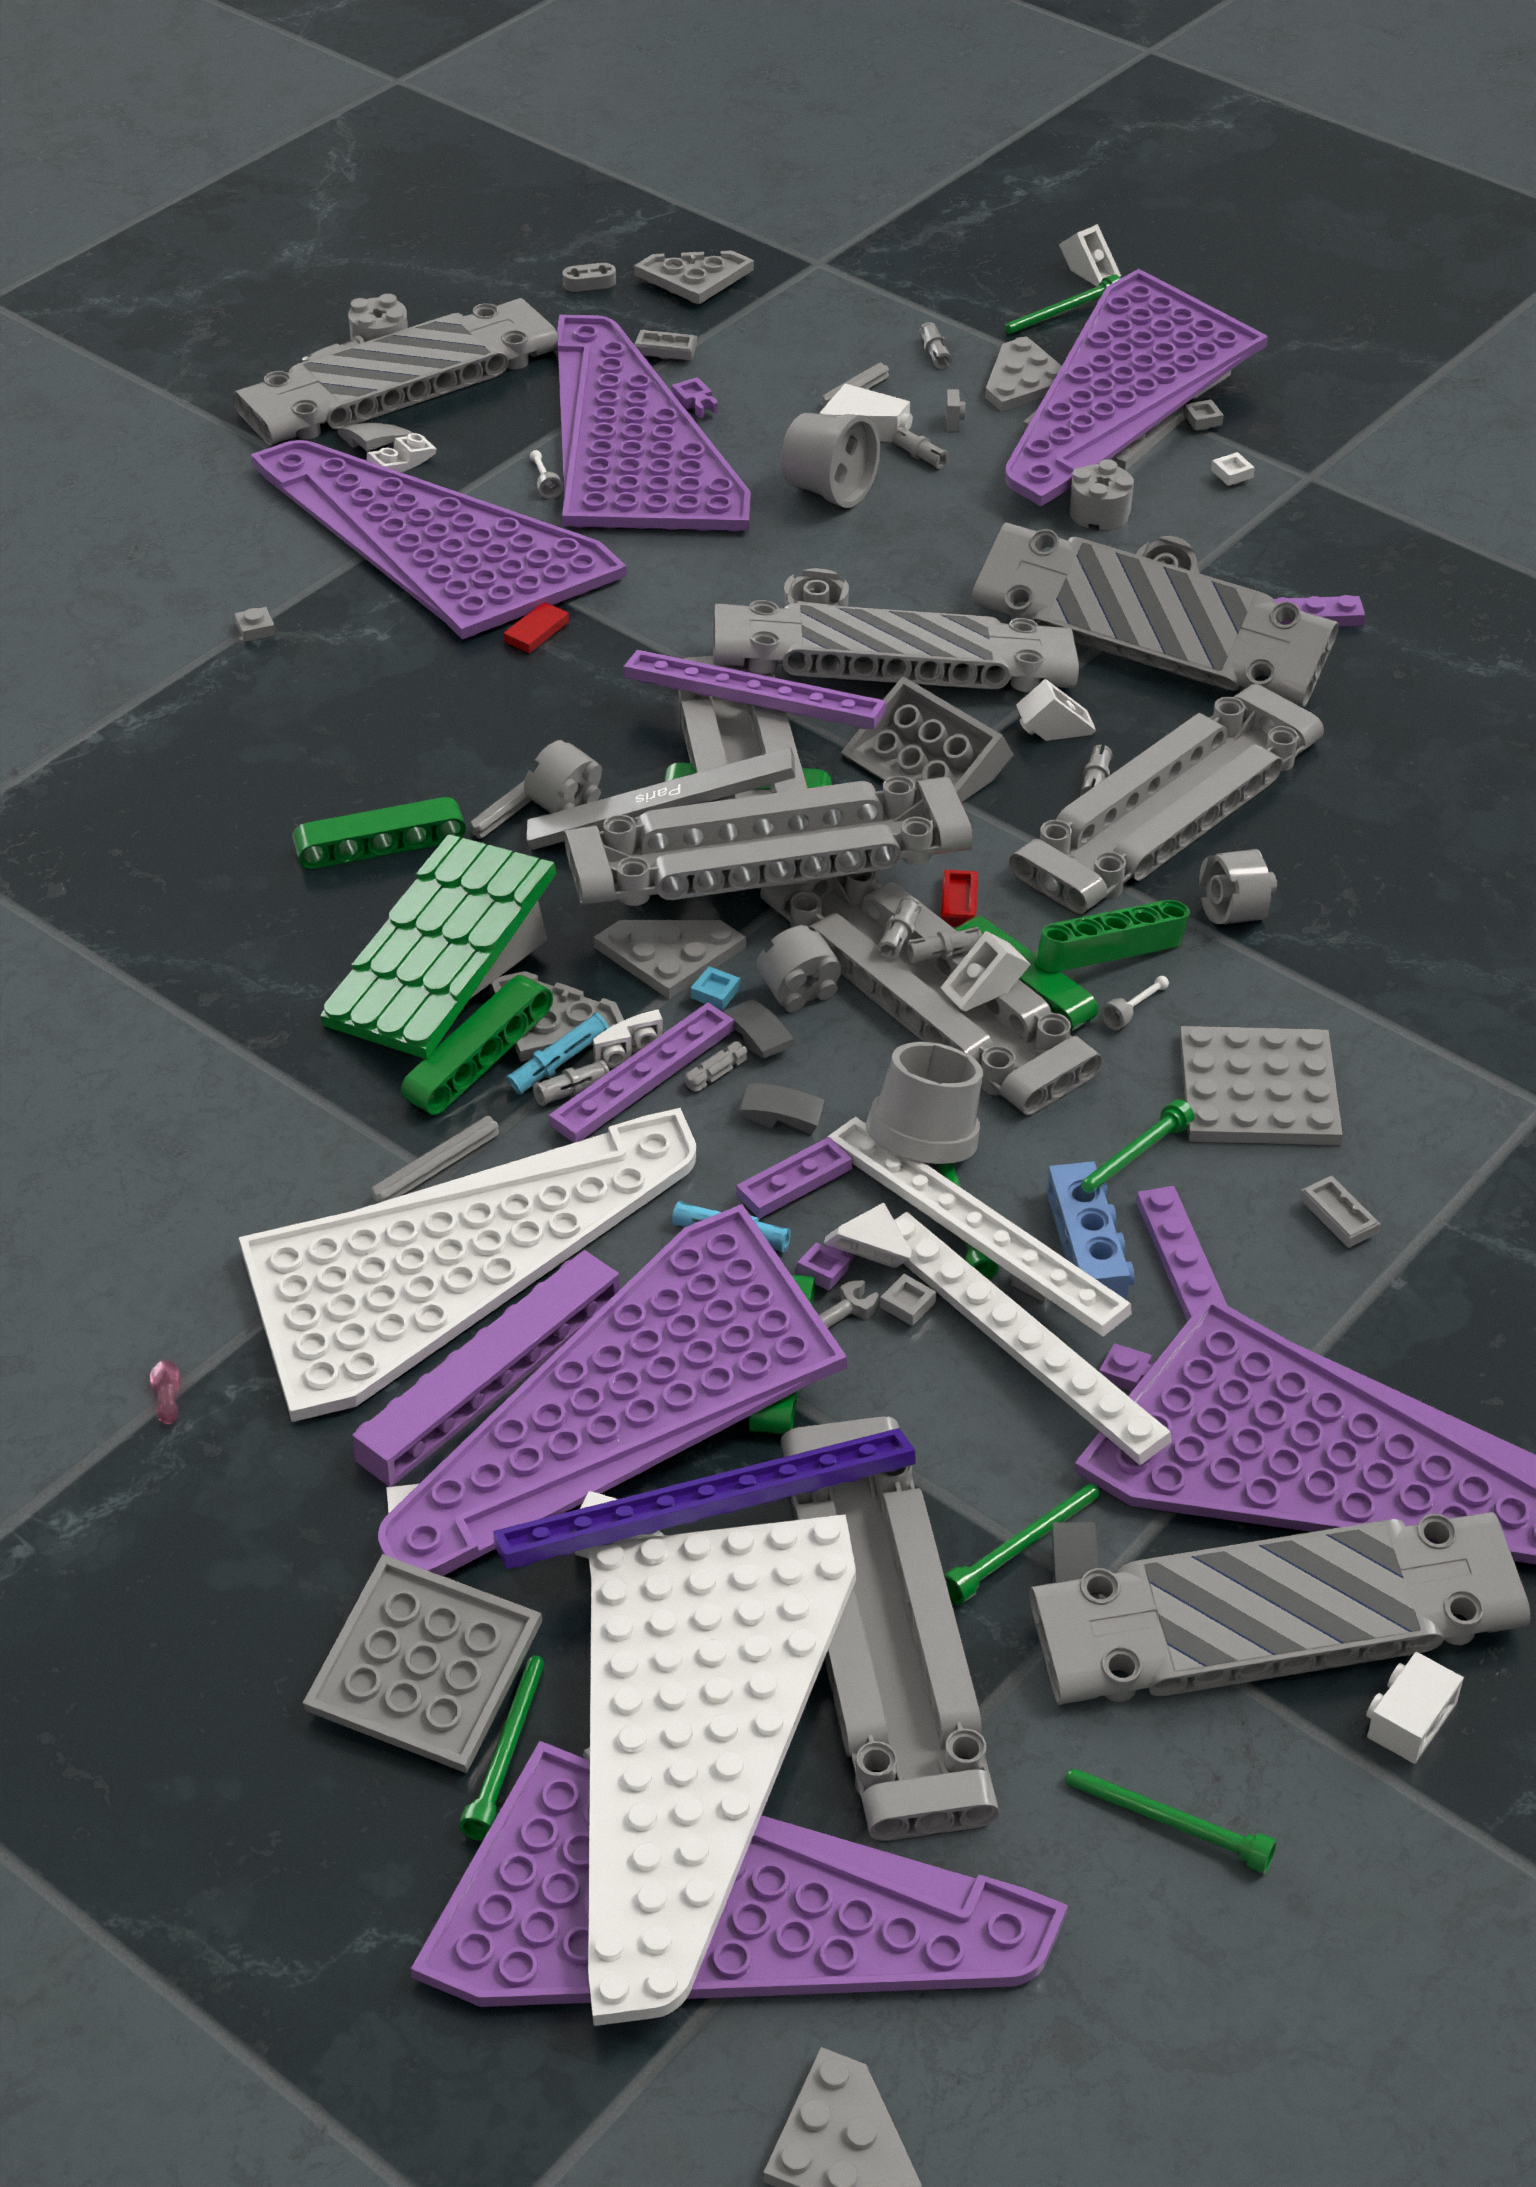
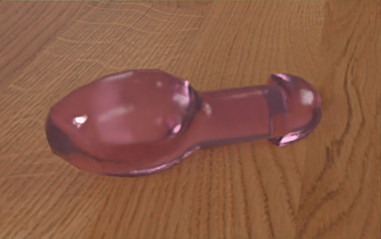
M163 1359L152 1369L150 1380L152 1388L158 1394L159 1406L156 1410L157 1416L162 1423L170 1424L178 1416V1407L175 1405V1392L181 1385V1373L174 1362Z

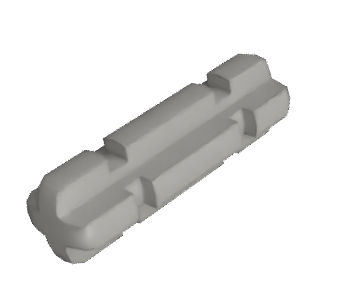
M733 1042L724 1048L726 1052L721 1050L698 1065L700 1069L694 1067L685 1073L684 1083L686 1087L690 1088L692 1092H698L707 1086L706 1082L710 1084L732 1070L733 1066L737 1067L747 1060L746 1047L742 1046L740 1042Z

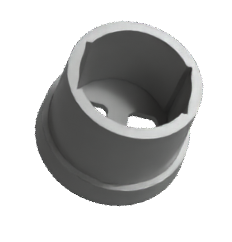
M815 413L799 415L788 428L782 445L781 469L785 480L794 487L822 495L828 502L841 507L851 508L856 506L869 492L877 473L880 459V437L877 426L870 417L865 415L845 414L840 417Z
M912 1042L897 1047L892 1054L880 1095L874 1099L865 1125L869 1136L884 1149L915 1161L946 1164L968 1159L978 1148L980 1122L977 1118L983 1077L981 1065L967 1053L943 1044Z

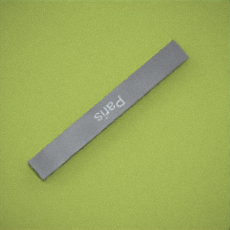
M789 747L529 819L527 824V843L530 849L534 850L563 842L564 830L597 826L599 832L603 831V823L610 816L626 815L634 819L647 811L705 803L796 777L795 756L792 748Z

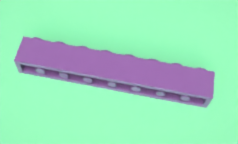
M583 1250L572 1260L566 1261L556 1273L546 1281L538 1283L531 1293L521 1301L509 1306L496 1321L488 1327L480 1329L475 1337L462 1348L450 1353L446 1360L432 1372L421 1376L413 1387L400 1397L391 1400L387 1407L373 1419L362 1423L356 1432L352 1434L355 1462L387 1486L392 1487L562 1347L620 1290L619 1273L586 1250Z

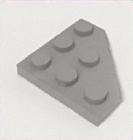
M721 251V256L704 257V252L681 253V258H665L664 254H652L634 265L635 276L697 304L704 302L754 270V260L734 251Z
M1027 336L1016 338L1013 341L1002 344L986 386L985 398L1001 412L1045 397L1062 366Z
M619 920L594 936V948L667 999H671L696 982L708 966L717 968L746 948V937L721 920Z
M526 971L501 976L490 983V990L492 995H494L513 977L523 975L550 989L553 993V1004L549 1012L514 1044L520 1062L531 1060V1055L535 1051L545 1050L566 1033L591 1017L595 1012H598L604 1018L609 1028L624 1021L616 1002L604 998L600 1002L583 996V991L558 982L555 986L538 981L537 975Z
M821 2047L764 2170L763 2182L775 2187H922L867 2065Z

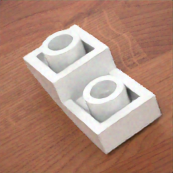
M412 433L406 437L395 438L393 449L382 448L380 451L367 452L366 461L398 472H404L436 454L437 448L427 441L424 436Z
M659 1010L642 1013L621 1021L594 1038V1063L598 1060H603L608 1068L617 1067L630 1058L632 1052L640 1051L663 1034V1019Z

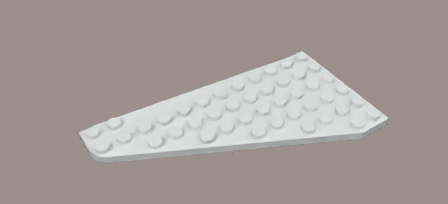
M681 1108L646 1115L608 1127L609 1132L351 1212L239 1237L241 1252L291 1421L295 1422L358 1406L685 1177L693 1169L696 1162V1143Z
M846 1514L616 1541L610 1545L588 1548L591 1573L588 1975L594 2026L662 2017L681 2006L690 1994L856 1581V1568Z

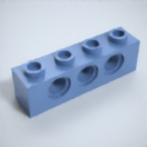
M1095 1161L1049 1166L1046 1194L1066 1260L1127 1300L1129 1285H1134V1269L1131 1261H1125L1124 1236L1122 1232L1117 1233L1115 1229L1116 1211L1114 1205L1108 1204L1106 1200L1108 1196L1107 1182L1092 1193L1084 1192L1081 1187L1082 1181L1097 1169Z

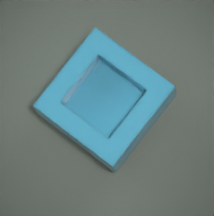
M708 966L691 987V999L704 1004L708 1002L717 1009L724 1010L741 989V978Z

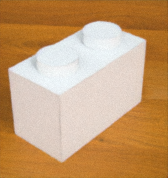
M1415 1652L1406 1666L1401 1663L1397 1665L1389 1679V1690L1385 1695L1378 1693L1372 1700L1366 1717L1371 1719L1367 1738L1415 1764L1457 1704L1464 1677Z

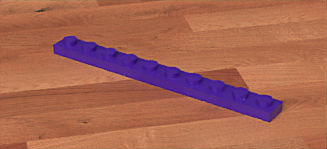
M900 1428L495 1530L493 1531L494 1545L506 1569L524 1567L540 1560L556 1556H567L575 1551L599 1545H610L618 1540L642 1534H653L658 1530L681 1524H692L700 1519L723 1513H734L740 1509L762 1503H773L789 1496L816 1492L824 1487L844 1482H855L860 1478L883 1472H894L899 1468L916 1464L915 1449Z

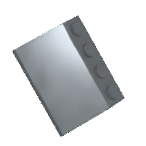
M904 676L900 678L883 699L886 701V713L874 730L859 729L841 751L843 757L882 781L893 776H904L912 779L916 785V781L949 777L961 803L992 782L1013 756L1002 734Z

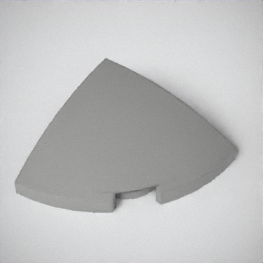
M360 423L337 429L338 434L351 447L360 445L366 451L384 445L393 449L395 438L406 437L413 433L407 429L383 423Z

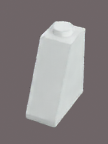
M844 384L819 413L839 417L845 414L868 416L877 426L880 442H892L894 432L903 435L898 432L897 429L899 427H904L909 431L913 419L912 414H910V401L849 384Z

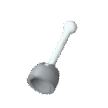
M538 450L532 451L530 459L536 463L541 473L537 480V488L541 496L546 499L558 497L563 490V483L560 477L552 471H546L541 461V452Z
M1165 976L1157 977L1152 986L1128 1002L1123 998H1116L1107 1002L1101 1008V1017L1104 1023L1113 1030L1122 1029L1132 1020L1133 1007L1157 990H1165L1169 985L1168 979Z

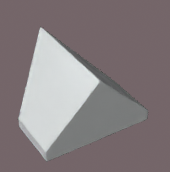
M885 1203L839 1226L825 1236L824 1240L825 1245L893 1268H897L909 1260L912 1253Z

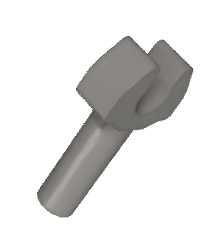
M865 1281L847 1282L841 1286V1302L821 1313L819 1317L827 1328L850 1314L867 1320L874 1315L877 1309L879 1294L875 1292L865 1299H857L865 1293Z

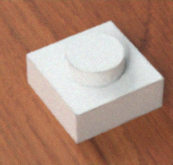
M1238 452L1212 460L1211 471L1228 486L1254 477L1255 467Z

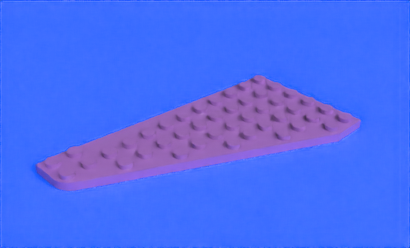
M1140 269L1106 287L1008 460L1005 471L1006 484L1010 489L1039 506H1043L1071 488L1074 469L1099 464L1101 460L1112 458L1245 359L1267 347L1268 336Z
M559 315L557 334L559 337L558 360L564 475L563 526H573L576 528L604 527L608 529L623 527L636 529L663 528L667 530L749 531L751 491L621 327L614 320L604 316Z
M304 440L288 441L251 454L252 465L266 480L443 620L461 639L475 636L480 632L526 616L542 603L546 602L550 605H555L627 576V566L598 540L314 442Z
M743 1204L689 1225L678 1233L384 1518L378 1531L381 1552L386 1556L444 1576L496 1549L493 1531L565 1513L582 1504L589 1491L601 1494L809 1384L847 1369V1356Z
M1210 1295L1128 1396L1171 1432L1172 1442L1142 1465H1139L1102 1432H1099L1075 1462L1074 1466L1075 1473L1130 1506L1308 1532L1391 1519L1402 1520L1405 1526L1419 1524L1420 1520L1429 1514H1441L1451 1519L1494 1512L1500 1522L1513 1561L1536 1564L1535 1454L1301 1347ZM1426 1538L1432 1543L1441 1544L1435 1539Z
M539 1741L411 1967L413 1979L479 2007L591 2003L588 1975L589 1760ZM761 1815L687 1999L1018 1986L1031 1981L1044 1969L1066 1918L1068 1905L1026 1888L986 1876L978 1875L977 1879Z

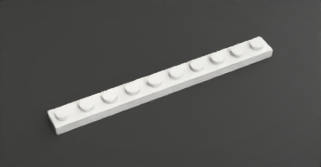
M856 1116L827 1136L834 1140L852 1158V1164L1104 1337L1132 1314L1130 1302L925 1163L901 1157L881 1147L869 1136L866 1130V1123Z
M908 1212L894 1220L912 1250L911 1258L903 1264L1139 1465H1142L1172 1442L1171 1432Z

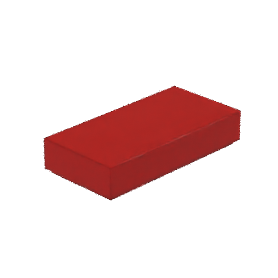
M546 602L542 603L503 633L504 642L530 654L569 623V613Z
M943 870L940 918L950 926H960L976 916L978 871Z

